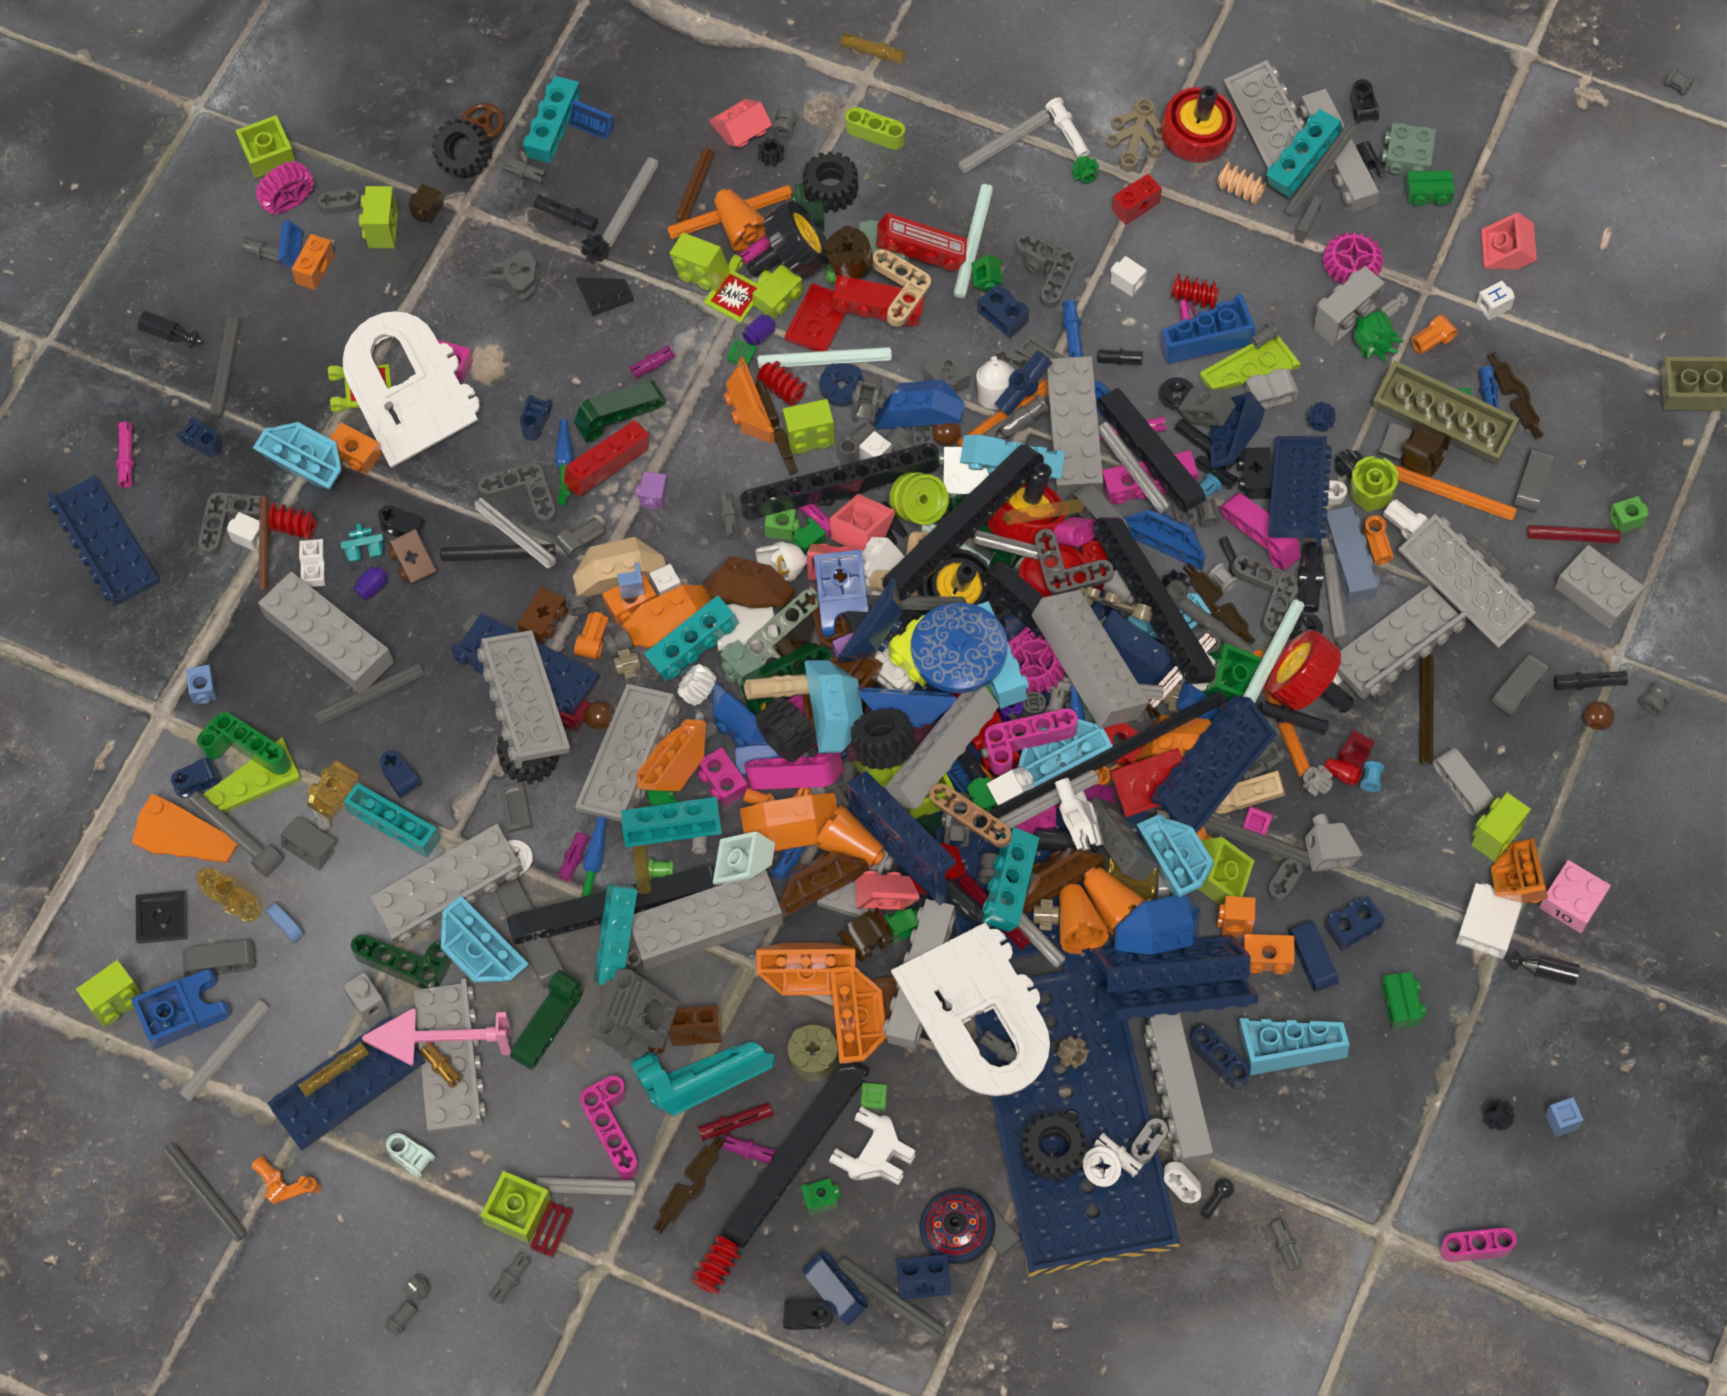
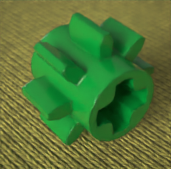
M1081 156L1074 161L1072 174L1076 181L1080 179L1083 183H1090L1097 178L1100 166L1095 158L1091 160L1088 156Z

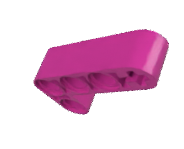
M1236 493L1219 507L1222 516L1228 522L1268 550L1270 561L1274 567L1285 571L1301 558L1298 538H1269L1270 514L1243 494Z
M1060 709L989 726L985 731V747L993 773L1001 776L1013 769V751L1074 737L1078 731L1076 712L1072 709ZM1041 727L1048 728V730L1046 731H1040L1038 729ZM1016 733H1024L1025 735H1023V736H1016L1015 734H1016ZM993 738L1001 739L998 742L991 741ZM999 759L1007 760L1004 763L997 762Z
M819 751L815 756L800 757L795 762L787 761L784 758H762L750 760L744 765L749 787L755 790L825 787L833 784L844 772L841 753H819Z
M609 1076L583 1090L580 1095V1102L585 1116L617 1174L621 1178L629 1180L637 1175L639 1170L638 1162L610 1110L624 1101L626 1090L624 1082L620 1077ZM613 1086L620 1088V1091L616 1094L608 1093V1090ZM590 1098L598 1099L597 1104L593 1106L586 1105V1102ZM601 1119H608L610 1121L605 1127L597 1125ZM613 1140L621 1141L620 1146L617 1148L609 1147V1143ZM623 1155L625 1157L626 1162L631 1167L626 1168L625 1166H623L621 1157Z

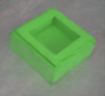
M862 1083L860 1108L863 1106L867 1110L886 1111L887 1084Z

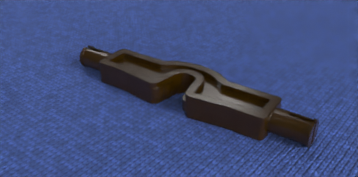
M1496 352L1490 353L1487 358L1494 368V378L1502 395L1517 394L1519 396L1510 402V409L1516 417L1520 418L1519 421L1525 430L1530 429L1535 439H1540L1544 433L1538 426L1540 418L1530 403L1531 396L1528 388L1523 382L1516 379L1507 362L1501 363Z
M758 381L755 383V386L773 427L775 442L783 462L787 466L789 475H794L798 472V469L795 465L785 432L780 428L778 414L770 394L766 390L764 381Z
M1191 563L1185 565L1183 570L1191 578V586L1203 599V602L1211 612L1210 615L1222 622L1250 645L1253 644L1256 640L1247 631L1249 625L1239 614L1234 604L1228 603L1220 607L1215 605L1223 596L1222 590L1203 571L1198 573Z
M716 1136L710 1147L704 1146L694 1161L686 1168L685 1176L694 1185L691 1188L676 1184L673 1187L668 1199L659 1211L661 1217L653 1227L656 1232L658 1231L659 1234H662L669 1222L675 1223L687 1204L692 1203L702 1194L706 1186V1177L719 1160L718 1151L726 1142L723 1138Z

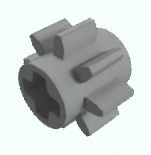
M1319 765L1318 768L1310 767L1304 773L1303 780L1305 783L1303 787L1314 796L1318 792L1325 794L1332 787L1331 777L1333 774L1322 765Z

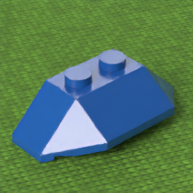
M943 379L900 383L884 402L883 409H879L875 428L878 430L895 428L897 426L914 427L962 423L965 403Z
M1153 509L1123 517L1128 523L1130 532L1136 541L1185 564L1191 563L1198 570H1203L1206 556L1196 530L1188 523L1179 522L1171 518L1167 513L1161 514Z
M715 681V685L712 687L713 715L718 731L723 735L727 734L730 736L732 742L737 747L769 745L757 727L756 715L752 714L748 707Z
M858 687V694L872 710L875 711L878 708L899 709L902 713L908 715L912 727H923V724H931L956 701V696L952 692Z
M1186 894L1181 897L1173 895L1142 902L1127 915L1123 922L1120 921L1115 926L1114 949L1117 951L1153 955L1192 946L1199 934L1200 909Z

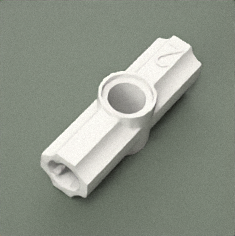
M1397 499L1393 500L1383 513L1385 518L1401 529V533L1406 540L1429 520L1421 513L1415 514Z

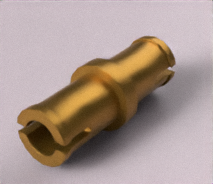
M432 1042L426 1043L424 1046L428 1050L422 1047L420 1054L431 1064L433 1072L439 1074L450 1088L456 1087L458 1084L454 1080L460 1083L463 1077L452 1067L450 1059L447 1056H443Z

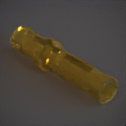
M846 32L843 33L840 40V46L874 55L880 60L886 59L902 64L905 57V50L893 48L884 42H873Z
M359 1042L344 1054H338V1058L302 1083H299L298 1086L307 1098L344 1071H350L353 1065L368 1056L369 1053L363 1044Z

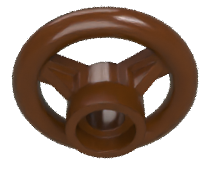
M478 103L470 106L461 118V121L462 119L467 120L484 129L490 139L501 132L505 122L502 111L490 103ZM487 109L483 115L477 118H469L473 112ZM494 113L498 117V124L495 129H493L490 120Z

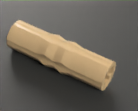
M807 674L775 675L768 678L747 679L744 686L747 699L810 694Z

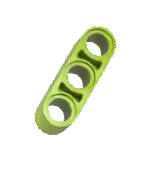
M851 107L846 111L845 128L848 134L894 150L900 149L905 145V126L903 123L859 107Z

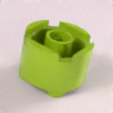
M1376 456L1365 457L1357 462L1349 484V493L1353 501L1369 512L1384 508L1390 504L1398 484V471L1394 464L1385 458L1383 460L1375 458Z

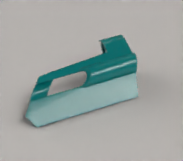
M745 1042L668 1074L662 1069L658 1057L654 1056V1053L652 1054L651 1052L630 1063L652 1105L657 1110L663 1109L674 1117L773 1068L776 1056L775 1054L765 1053L763 1048L754 1042Z

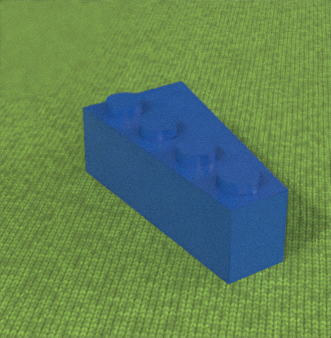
M1242 293L1235 296V299L1232 301H1224L1217 304V308L1208 312L1204 310L1198 313V316L1191 320L1187 318L1163 329L1161 348L1167 364L1252 344L1250 337L1255 335L1256 327Z

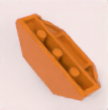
M744 357L739 358L726 382V393L723 394L726 405L731 406L733 412H731L732 420L735 425L739 424L741 432L770 444L775 443L773 427Z
M681 585L640 605L625 621L622 628L624 627L634 647L641 646L650 649L710 602L712 598L709 597L702 585Z
M1161 715V716H1160L1153 724H1151L1148 728L1152 727L1153 725H1155V724H1157V723H1159V722H1161V721H1163V720H1165V719H1167V718H1169V717H1171V716ZM1195 718L1146 744L1134 762L1174 748H1179L1183 759L1185 753L1199 740V736L1212 723L1209 719Z
M685 719L680 727L671 731L657 744L635 774L639 789L680 791L685 786V783L704 759L706 723L704 720Z
M835 793L805 795L740 808L743 832L747 834L757 831L775 842L774 851L817 844V838L827 821L838 816L834 813L837 809Z
M1531 838L1510 843L1506 848L1507 851L1491 867L1496 896L1520 903H1537L1542 899H1547L1548 895L1535 839Z
M831 942L779 943L756 949L757 975L763 978L781 995H832L830 968L855 966V948Z
M855 966L830 968L839 1063L863 1062L887 1039L883 1033L885 1016L882 990Z

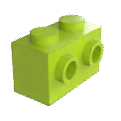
M781 264L752 293L753 306L774 320L779 314L785 313L788 305L793 300H797L803 292L802 278Z

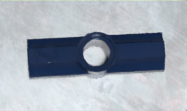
M1037 350L1022 369H1017L1010 375L1009 386L997 399L995 405L1004 413L1010 415L1025 396H1032L1037 391L1038 380L1053 362Z

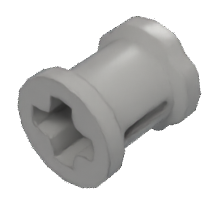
M1224 563L1215 566L1208 574L1211 580L1214 579L1224 594L1231 591L1239 582L1237 577H1233L1227 571Z

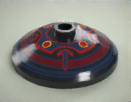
M951 1189L938 1194L927 1204L920 1219V1235L924 1246L931 1255L947 1254L948 1264L950 1265L968 1264L979 1259L991 1246L996 1231L995 1217L989 1204L977 1193L966 1189ZM954 1219L960 1221L956 1227L951 1226V1222Z

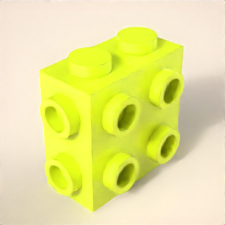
M924 615L918 620H912L901 636L898 634L890 641L888 654L895 666L902 667L907 672L908 677L913 682H918L921 686H924L927 682L919 675L913 664L911 639L915 627Z

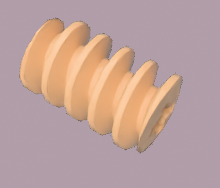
M1228 162L1219 175L1217 185L1220 183L1221 190L1227 188L1230 194L1235 191L1236 197L1243 195L1245 201L1251 198V203L1257 204L1265 191L1267 182L1262 184L1261 176L1255 181L1253 172L1246 177V169L1239 174L1237 165L1231 170V162Z

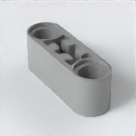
M1456 748L1448 750L1433 760L1437 773L1470 815H1475L1493 804L1494 798L1490 790Z

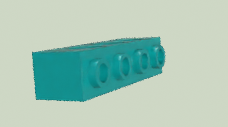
M554 76L552 82L547 84L546 96L544 100L540 101L537 117L531 121V131L523 140V148H525L527 158L549 164L552 163L568 126L573 100L578 101L581 95L579 82Z
M1320 108L1315 115L1312 114L1308 118L1303 130L1296 133L1291 145L1283 149L1279 160L1268 168L1266 175L1268 185L1290 198L1342 130L1341 120ZM1315 134H1320L1318 137H1312Z
M717 595L646 651L644 655L658 674L667 682L669 679L675 678L688 664L694 663L704 651L713 648L723 636L732 633L740 623L735 614ZM711 623H716L714 627L707 628ZM697 637L695 642L689 643L692 638ZM679 652L676 657L670 658L673 653Z
M359 783L355 784L343 801L349 814L426 858L440 840L436 827Z
M717 797L621 810L622 830L626 848L722 834Z
M1015 827L1010 829L1012 833L1010 844L1000 848L999 854L993 862L995 871L988 884V891L990 892L982 908L984 913L982 922L1007 932L1019 926L1039 841L1038 836ZM1002 833L1000 838L1005 839V833ZM1006 875L1010 877L1011 882L1007 879ZM1001 897L1005 899L1006 904L1002 902Z
M608 883L593 976V980L601 985H604L606 980H613L617 969H625L637 896V889L631 885Z

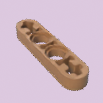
M936 784L931 788L929 796L937 808L998 848H1003L1010 844L1012 833L1005 823L945 784ZM945 791L946 797L951 800L950 805L943 798L937 800L936 793H943ZM959 803H964L968 806L966 813L962 815L954 812L955 806ZM979 816L986 817L988 820L983 828H977L974 825V820ZM993 823H995L993 825L994 830L999 833L1003 830L1005 831V839L1000 838L996 840V834L990 830Z

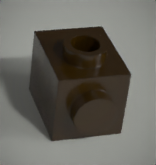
M421 184L416 194H412L409 199L412 216L418 221H425L430 224L444 205L442 192L425 184Z

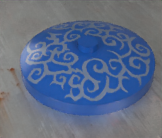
M950 603L931 610L919 621L911 639V656L917 672L927 683L946 692L966 693L983 688L999 675L1007 658V637L999 620L986 609L969 603Z

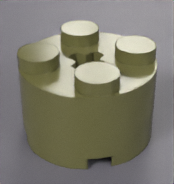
M807 1025L796 1029L792 1033L788 1043V1058L793 1072L805 1081L816 1082L828 1077L836 1068L838 1063V1047L830 1029L819 1025ZM815 1051V1055H810V1052Z

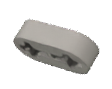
M1150 1120L1134 1141L1131 1148V1156L1140 1163H1148L1165 1140L1168 1127L1163 1120ZM1160 1127V1134H1156L1153 1140L1149 1138L1152 1132L1151 1128ZM1147 1143L1149 1145L1146 1151L1147 1154L1139 1156L1137 1148L1141 1149Z

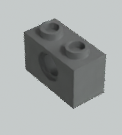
M1191 388L1178 409L1190 424L1223 426L1236 405L1230 398V394L1223 389Z

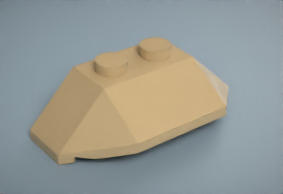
M636 537L589 547L573 575L577 596L588 597L601 594L618 586L617 574L635 571L634 563L638 562L641 574L644 573L647 580L651 582L649 573L666 566L664 557Z

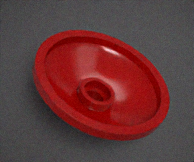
M1058 544L1064 569L1088 563L1078 550L1067 545ZM1045 545L1046 552L1051 551L1050 545ZM1025 557L1020 565L1019 575L1044 598L1053 596L1047 588L1040 558L1035 560ZM1049 557L1045 561V565L1049 568H1053L1058 564L1056 557ZM1083 572L1076 573L1074 576L1076 583H1083L1087 579V575ZM1068 575L1066 576L1067 581L1065 582H1068V586H1071L1072 584L1070 582ZM1059 579L1054 580V582L1058 583L1053 585H1055L1056 589L1061 588L1060 584L1064 582H1060Z

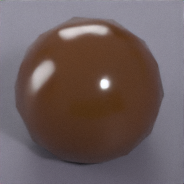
M959 423L938 424L933 427L934 440L944 446L954 445L961 436Z
M596 701L587 706L583 717L588 727L600 730L609 727L614 714L608 704Z
M1593 702L1586 707L1584 721L1592 729L1606 730L1614 721V711L1605 702Z

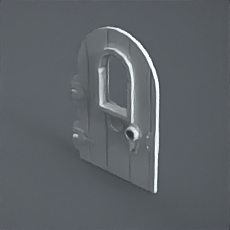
M395 311L378 314L359 325L350 336L343 355V371L346 380L376 440L380 443L381 450L391 468L478 421L476 413L480 408V400L477 396L469 399V397L475 395L474 389L467 384L460 385L455 375L459 367V360L456 355L448 359V356L454 354L453 348L445 343L439 344L429 326L418 317ZM392 337L398 339L402 344L416 374L409 377L404 383L388 389L373 361L372 353L375 345L384 339ZM391 407H393L401 422L396 425L393 416L389 412Z
M985 922L892 969L891 973L953 1077L966 1088L979 1094L1002 1096L1021 1091L1036 1080L1043 1071L1048 1059L1050 1041L1048 1029L1036 1008L1040 1001V993L1037 988L1029 992L1028 988L1034 986L1032 980L1026 975H1017L1009 962L1013 953L1010 943H1005L1002 946L1000 944L1007 939L1004 933L998 929H989ZM939 991L946 1003V1007H949L951 1011L947 1012L942 1009V1002L940 1003L935 992ZM991 1009H994L1013 1041L1017 1052L1016 1058L1009 1065L1001 1067L990 1065L981 1057L980 1051L964 1026V1023L970 1021L972 1017L982 1012L986 1013Z

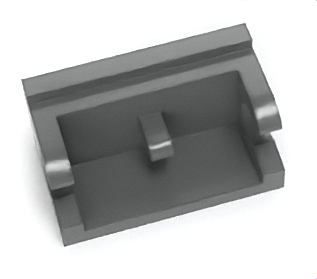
M299 816L280 833L281 846L319 871L334 854L332 848L336 844V840Z

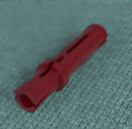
M766 1102L763 1105L725 1118L720 1116L718 1120L697 1126L703 1142L722 1134L724 1136L729 1135L730 1131L774 1116L769 1102Z

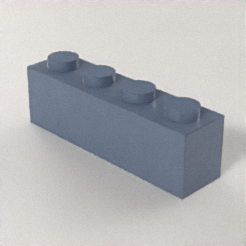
M1352 506L1328 511L1327 522H1323V524H1326L1327 538L1332 554L1336 557L1337 570L1347 602L1351 603L1375 598L1380 583L1377 574L1374 575L1372 571L1371 554L1367 555V541L1365 535L1361 534L1359 529L1361 526L1359 515L1354 513Z

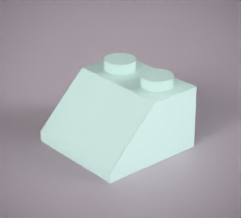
M757 831L720 839L713 884L720 885L753 878L771 866L775 842Z

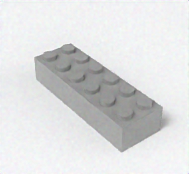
M1092 356L1050 359L1053 363L1046 370L1045 375L1048 408L1050 410L1052 451H1065L1061 479H1054L1055 492L1059 496L1070 495L1083 486L1092 484L1102 493L1103 475Z
M292 571L258 602L265 618L359 694H362L394 663L387 647Z
M1081 590L1042 598L1031 616L1099 728L1138 719L1149 704V701Z
M764 870L753 878L725 883L634 914L631 934L637 951L641 956L643 968L647 970L782 924L783 918L767 871Z
M1180 1013L1177 1015H1155L1149 1018L1148 1025H1145L1143 1038L1145 1047H1150L1151 1056H1149L1151 1071H1156L1154 1085L1157 1095L1161 1094L1162 1103H1160L1162 1118H1167L1168 1132L1166 1137L1168 1142L1172 1141L1173 1151H1171L1172 1162L1184 1164L1189 1171L1209 1168L1213 1150Z

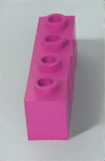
M1191 450L1174 454L1197 481L1198 471ZM1140 461L1139 464L1149 475V477L1154 479L1153 482L1161 491V493L1167 494L1166 490L1161 486L1157 479L1147 469L1143 462ZM1124 465L1102 470L1103 490L1110 504H1122L1127 500L1135 498H1147ZM1124 483H1131L1132 485L1126 486Z

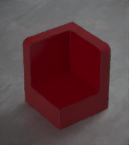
M1354 730L1340 751L1338 760L1356 763L1358 767L1362 768L1372 753L1375 742Z

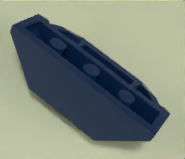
M892 578L841 651L838 658L839 662L846 663L873 658L879 651L883 653L890 643L888 637L892 632L896 634L903 624V621H901L903 610L895 579Z
M1113 609L1110 611L1102 626L1135 680L1139 684L1158 685L1176 665L1163 643Z

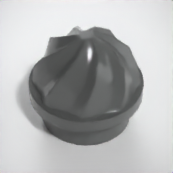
M415 1275L402 1290L407 1294L406 1298L421 1301L428 1296L429 1287L424 1278L421 1279Z

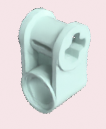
M401 1133L391 1135L386 1142L390 1157L417 1178H421V1172L430 1161L435 1159V1156L430 1151ZM397 1143L405 1144L404 1149L400 1152L392 1150L393 1146Z

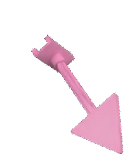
M411 1009L362 1037L364 1042L412 1066L414 1065L415 1043L498 1041L501 1054L510 1055L512 1049L508 1037H512L513 1032L506 1012H496L495 1027H486V1029L415 1031L416 1010Z

